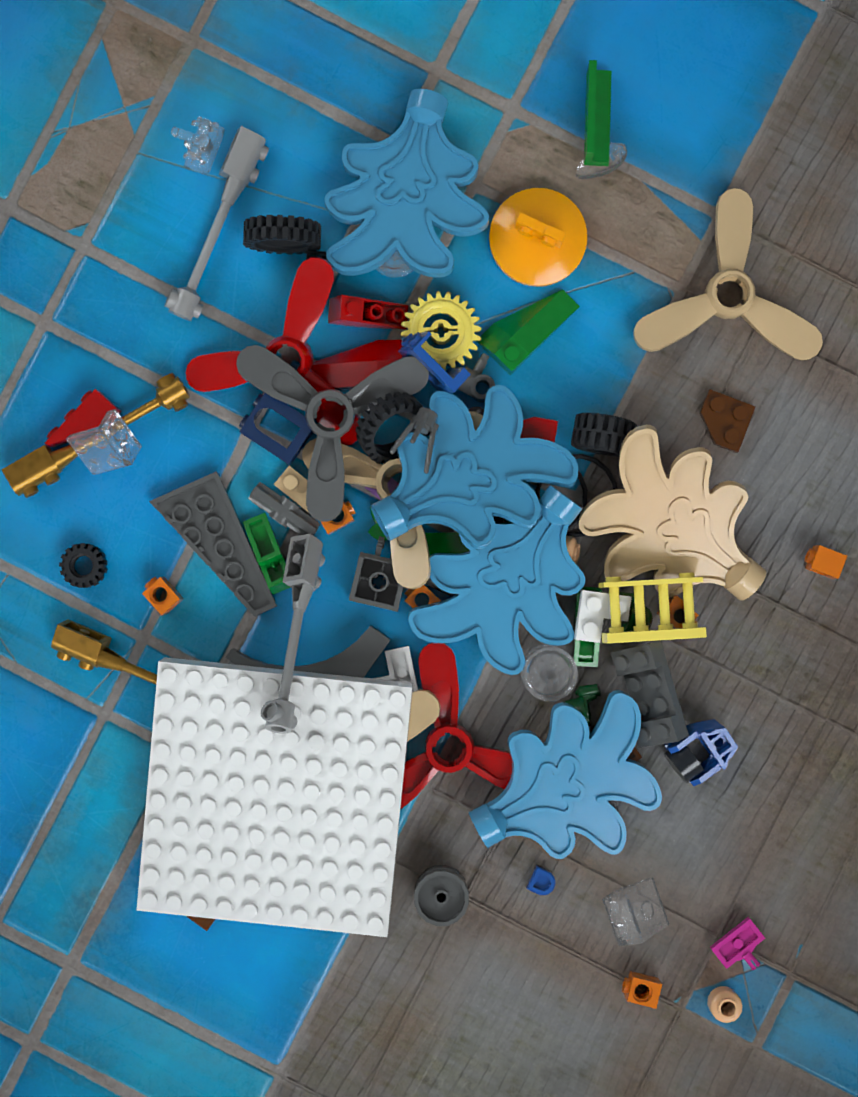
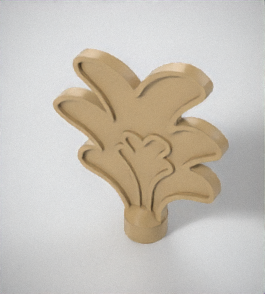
M642 425L634 428L626 435L620 449L619 470L625 489L606 491L593 498L584 507L579 516V529L585 535L593 537L613 532L627 533L612 544L605 556V578L621 577V581H626L643 572L655 570L654 580L679 578V573L694 572L695 577H703V582H694L693 586L701 583L718 584L724 586L737 599L743 601L757 591L766 577V570L743 553L734 538V527L737 517L748 501L746 488L738 482L725 481L716 485L712 490L709 489L712 457L709 450L703 447L688 449L678 455L671 464L669 474L667 475L660 457L657 430L652 425ZM682 583L668 584L669 598L683 592Z

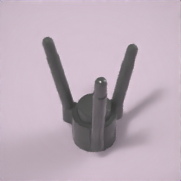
M420 408L417 415H413L409 425L394 443L390 453H395L413 427L415 431L410 440L412 444L415 443L420 433L427 434L430 431L424 473L427 474L431 463L435 434L439 427L435 423L438 415L431 409Z

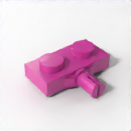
M747 917L711 945L710 949L726 969L736 961L744 959L751 970H755L756 967L751 960L757 967L760 966V962H758L752 952L765 937L752 920Z

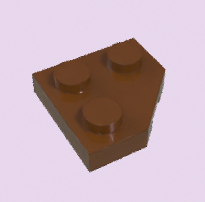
M709 389L700 410V416L708 428L713 444L738 453L756 406Z

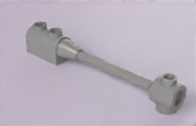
M243 126L237 130L219 172L220 176L227 179L221 198L222 203L187 287L178 288L177 290L172 288L165 302V307L169 308L168 311L188 321H191L193 317L198 319L203 309V305L199 303L201 298L197 294L196 289L230 207L233 206L249 182L255 183L260 171L255 168L258 160L264 161L269 150L268 147L264 146L266 143L264 137Z
M312 534L291 537L283 582L292 588L294 610L279 697L278 699L266 702L261 709V717L266 721L265 728L275 733H290L297 725V717L294 716L295 705L289 701L303 614L306 611L312 593L321 585L318 571L319 567L325 562V556L322 554L323 543Z

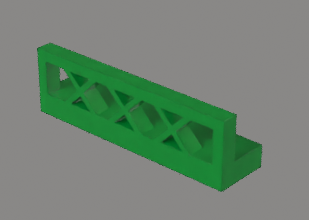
M589 60L586 73L584 165L608 166L612 71L597 70V60Z

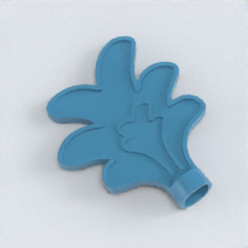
M428 89L412 90L405 111L406 115L395 133L376 143H350L344 147L342 151L344 169L351 177L358 180L329 191L325 196V205L330 215L337 221L348 225H361L350 235L327 250V261L336 272L346 276L365 274L380 267L395 252H398L403 262L415 272L428 277H446L454 269V258L452 253L437 237L433 226L448 234L462 237L478 234L488 227V212L478 202L466 196L458 189V187L470 185L476 179L479 165L473 155L458 149L446 138L442 129V123L448 107V100L443 95Z
M495 385L488 390L485 397L484 415L476 431L466 405L455 395L444 391H437L430 397L429 409L438 415L435 423L439 425L435 434L429 472L427 474L424 473L429 440L426 436L419 434L415 443L412 444L410 440L413 432H410L397 448L402 467L401 481L392 495L372 504L371 510L383 534L389 541L405 534L416 526L434 523L454 529L473 548L483 549L492 542L495 536L496 524L493 516L504 518L523 528H531L537 523L540 512L539 500L534 490L525 482L545 483L570 488L577 481L578 464L575 457L567 449L554 442L540 438H520L523 428L522 409L515 395L507 387Z
M550 485L539 499V517L533 527L523 528L513 522H495V536L492 542L483 549L473 548L459 534L462 543L469 549V552L457 554L434 553L430 555L431 580L439 589L456 595L437 603L412 608L408 614L411 630L418 638L432 643L457 642L476 633L480 650L485 659L494 668L509 675L519 674L525 666V657L518 634L519 622L523 624L533 637L542 643L554 646L570 643L574 638V630L569 619L558 604L556 593L570 596L578 593L585 585L584 573L571 559L566 546L568 527L583 508Z
M615 690L609 694L601 716L590 734L588 723L582 713L576 707L561 702L555 704L551 709L549 732L545 742H542L537 734L530 730H518L509 735L507 743L512 757V774L507 787L492 801L469 812V816L487 848L502 841L505 837L524 836L539 843L551 857L563 859L575 847L576 838L574 832L586 836L600 849L609 854L616 855L623 850L627 836L626 826L617 809L609 801L626 802L644 811L655 810L662 801L660 787L649 770L640 763L627 758L636 745L641 728L639 706L629 694L621 690Z

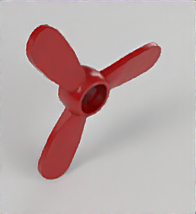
M310 257L304 260L297 270L288 299L283 335L274 338L266 346V349L276 355L277 351L283 347V344L293 347L301 356L300 366L296 371L317 392L327 389L335 390L311 369L313 353L310 345L307 343L328 301L334 282V270L326 259ZM241 351L218 352L197 356L192 359L186 369V379L189 385L196 391L209 392L247 383L238 373L236 366L237 357ZM325 398L320 400L322 404L318 407L315 420L324 427L334 428L335 431L339 430V424L343 420L346 406H341L335 401H326ZM358 414L355 415L354 423L350 430L340 437L341 444L347 446L357 441L356 427L359 426L357 422L360 418Z
M445 643L427 644L419 653L420 679L422 689L429 690L438 698L440 713L433 723L435 727L429 732L425 740V752L405 762L401 809L423 790L439 770L454 773L467 767L502 789L507 787L512 774V757L510 752L474 745L471 734L465 727L457 724L459 684L455 655L452 649ZM445 733L457 736L462 743L466 744V747L462 749V753L454 762L442 759L432 748L436 747L437 741Z

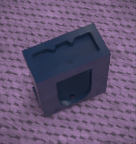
M260 393L253 403L255 408L250 416L246 414L241 420L239 432L291 466L313 432L307 425L306 417L266 393L264 395ZM264 408L274 410L300 427L288 448H285L256 428L254 422Z

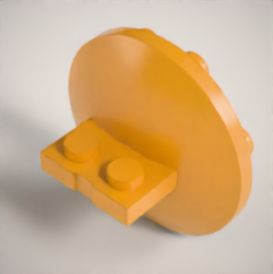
M547 188L525 189L506 199L496 211L489 232L490 250L498 267L512 280L527 286H549L567 278L580 264L587 246L586 223L578 207L565 195Z

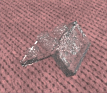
M116 409L107 411L98 427L71 434L66 439L93 475L132 465L142 447Z

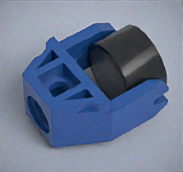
M715 719L686 725L688 737L678 742L664 744L667 749L664 753L665 757L685 783L689 782L696 786L703 783L720 769L725 770L729 759L733 757L738 748L727 729ZM696 738L699 739L709 754V758L701 764L686 746Z

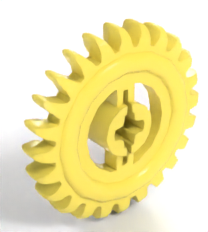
M437 291L436 298L427 293V301L419 297V306L410 305L413 313L406 312L404 314L409 321L402 322L401 325L408 330L401 332V336L406 337L410 333L414 335L417 332H430L432 341L443 345L450 341L452 335H459L456 342L445 349L434 348L427 341L421 347L444 370H446L447 364L451 368H455L456 361L464 366L463 356L472 359L469 349L478 350L473 341H480L481 337L474 333L481 331L482 328L474 324L480 318L471 317L475 312V308L466 309L468 305L467 300L460 304V295H456L454 299H451L450 292H447L445 297L442 298L440 291ZM437 314H447L458 324L451 326L448 321L439 319L433 322L431 327L423 328L426 321ZM439 327H443V330L446 332L442 338L439 337L438 333H434L438 332Z

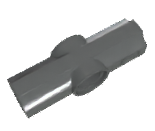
M261 482L253 489L248 498L252 503L269 513V516L286 528L289 527L299 535L312 534L314 536L321 525L317 520L301 511L300 507L283 495L281 497Z

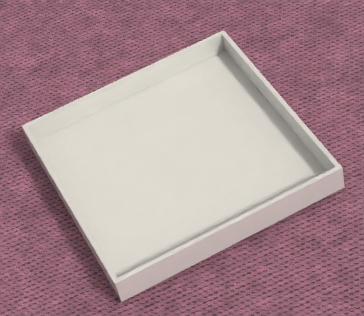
M167 657L158 661L137 911L387 937L413 683L293 671L289 701L295 705L294 716L297 717V725L290 733L282 734L271 732L265 728L266 721L261 717V709L266 702L278 699L283 669Z

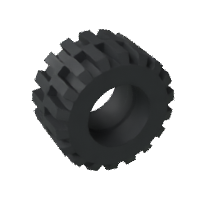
M580 413L575 417L571 445L582 451L619 457L623 440L631 430L637 427V424L629 419L612 415Z

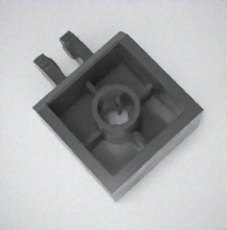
M379 536L375 555L360 552L349 601L398 612L404 587L397 583L394 577L391 555L390 559L381 557L385 537ZM383 575V580L386 579V585H382L380 589L375 588L376 584L372 583L373 578Z

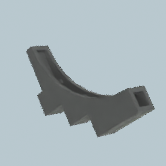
M370 625L362 636L343 652L324 661L294 666V671L364 678L391 639ZM235 648L231 649L226 656L230 660L228 664L284 669L282 665L268 664L253 659Z

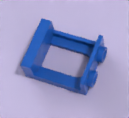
M417 332L414 335L410 333L401 342L403 347L398 352L403 357L413 356L428 369V382L437 391L455 393L471 375L464 367L448 368L445 371L421 347L431 336L430 332Z

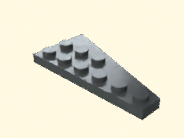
M217 471L149 501L253 616L277 607L276 601L267 586L263 572Z

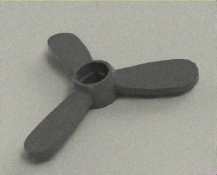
M258 345L247 346L238 355L236 363L238 373L254 387L272 398L306 411L307 425L317 435L308 471L306 506L308 513L314 519L321 522L334 520L343 508L345 470L340 437L350 430L354 423L355 415L362 413L364 410L369 411L368 405L371 403L376 405V399L382 397L384 400L385 394L391 393L394 396V392H400L401 394L405 392L413 395L427 384L429 378L428 369L415 357L408 356L402 357L375 371L346 394L332 389L317 392L292 366L264 347ZM325 398L326 401H335L341 406H346L343 420L339 424V430L335 431L334 428H327L320 423L316 424L314 422V419L317 418L318 407L322 404L320 400Z

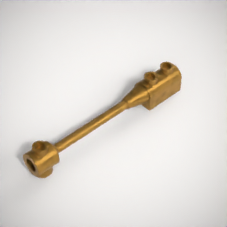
M173 373L168 374L156 382L158 388H156V398L76 444H70L56 451H52L51 447L43 445L1 470L18 496L24 494L26 498L31 497L39 492L37 486L43 482H46L48 486L59 481L60 477L58 474L81 454L80 452L160 406L168 410L174 408L175 412L187 407L188 403L186 400L190 398V395L178 376L175 377Z
M69 619L57 624L51 647L58 651L57 657L59 659L70 661L73 657L80 660L79 667L82 669L93 670L94 667L125 671L156 685L157 674L127 662L122 656L109 649L111 637Z

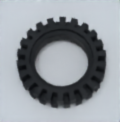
M283 215L250 217V219L247 218L244 221L243 245L246 248H250V250L266 251V253L270 254L273 252L281 255L282 253L292 255V253L297 255L307 254L308 250L317 251L321 248V224L309 218H294L292 215H288V217H283Z

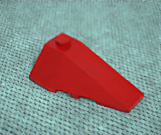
M376 340L315 361L311 369L335 390H351L375 371L402 358V355L398 352L402 348V340Z

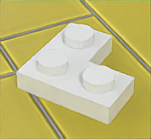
M581 590L574 634L575 640L600 643L604 618L611 619L609 593ZM619 595L621 621H628L631 596Z
M409 646L386 650L385 656L389 675L373 679L413 683L412 692L418 690Z

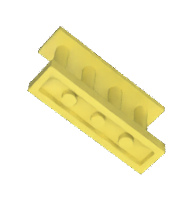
M694 572L679 573V578L639 581H621V577H606V582L598 583L599 588L609 587L611 628H609V633H601L602 643L706 638V627H698V623H695L693 583L703 582V577H695ZM682 583L685 623H682L683 628L673 629V624H670L668 584ZM644 585H658L660 611L658 630H649V625H646ZM633 586L636 621V626H633L634 631L624 632V627H621L619 587Z

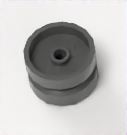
M435 865L426 869L418 877L414 891V905L418 914L427 923L435 926H449L457 922L465 914L469 905L468 885L464 876L457 869L447 865ZM439 893L445 894L442 899L438 898Z

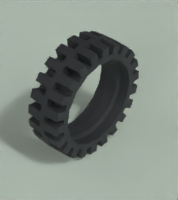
M394 392V396L391 393L385 394L384 400L382 397L377 398V404H369L370 410H364L362 412L364 418H359L357 422L359 425L356 427L358 443L369 458L378 464L382 463L384 465L390 460L399 458L397 450L393 454L390 453V449L397 440L384 445L374 444V437L378 428L395 414L409 412L417 415L419 409L423 407L414 396L405 392L403 394Z

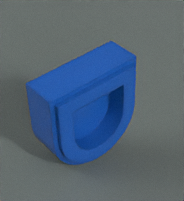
M536 865L526 889L539 895H548L555 888V878L550 871Z

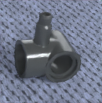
M485 353L481 355L473 369L465 367L471 375L458 388V390L471 396L478 402H485L486 394L482 395L476 391L475 386L478 383H486L489 389L495 386L490 376L482 375L489 359V355Z

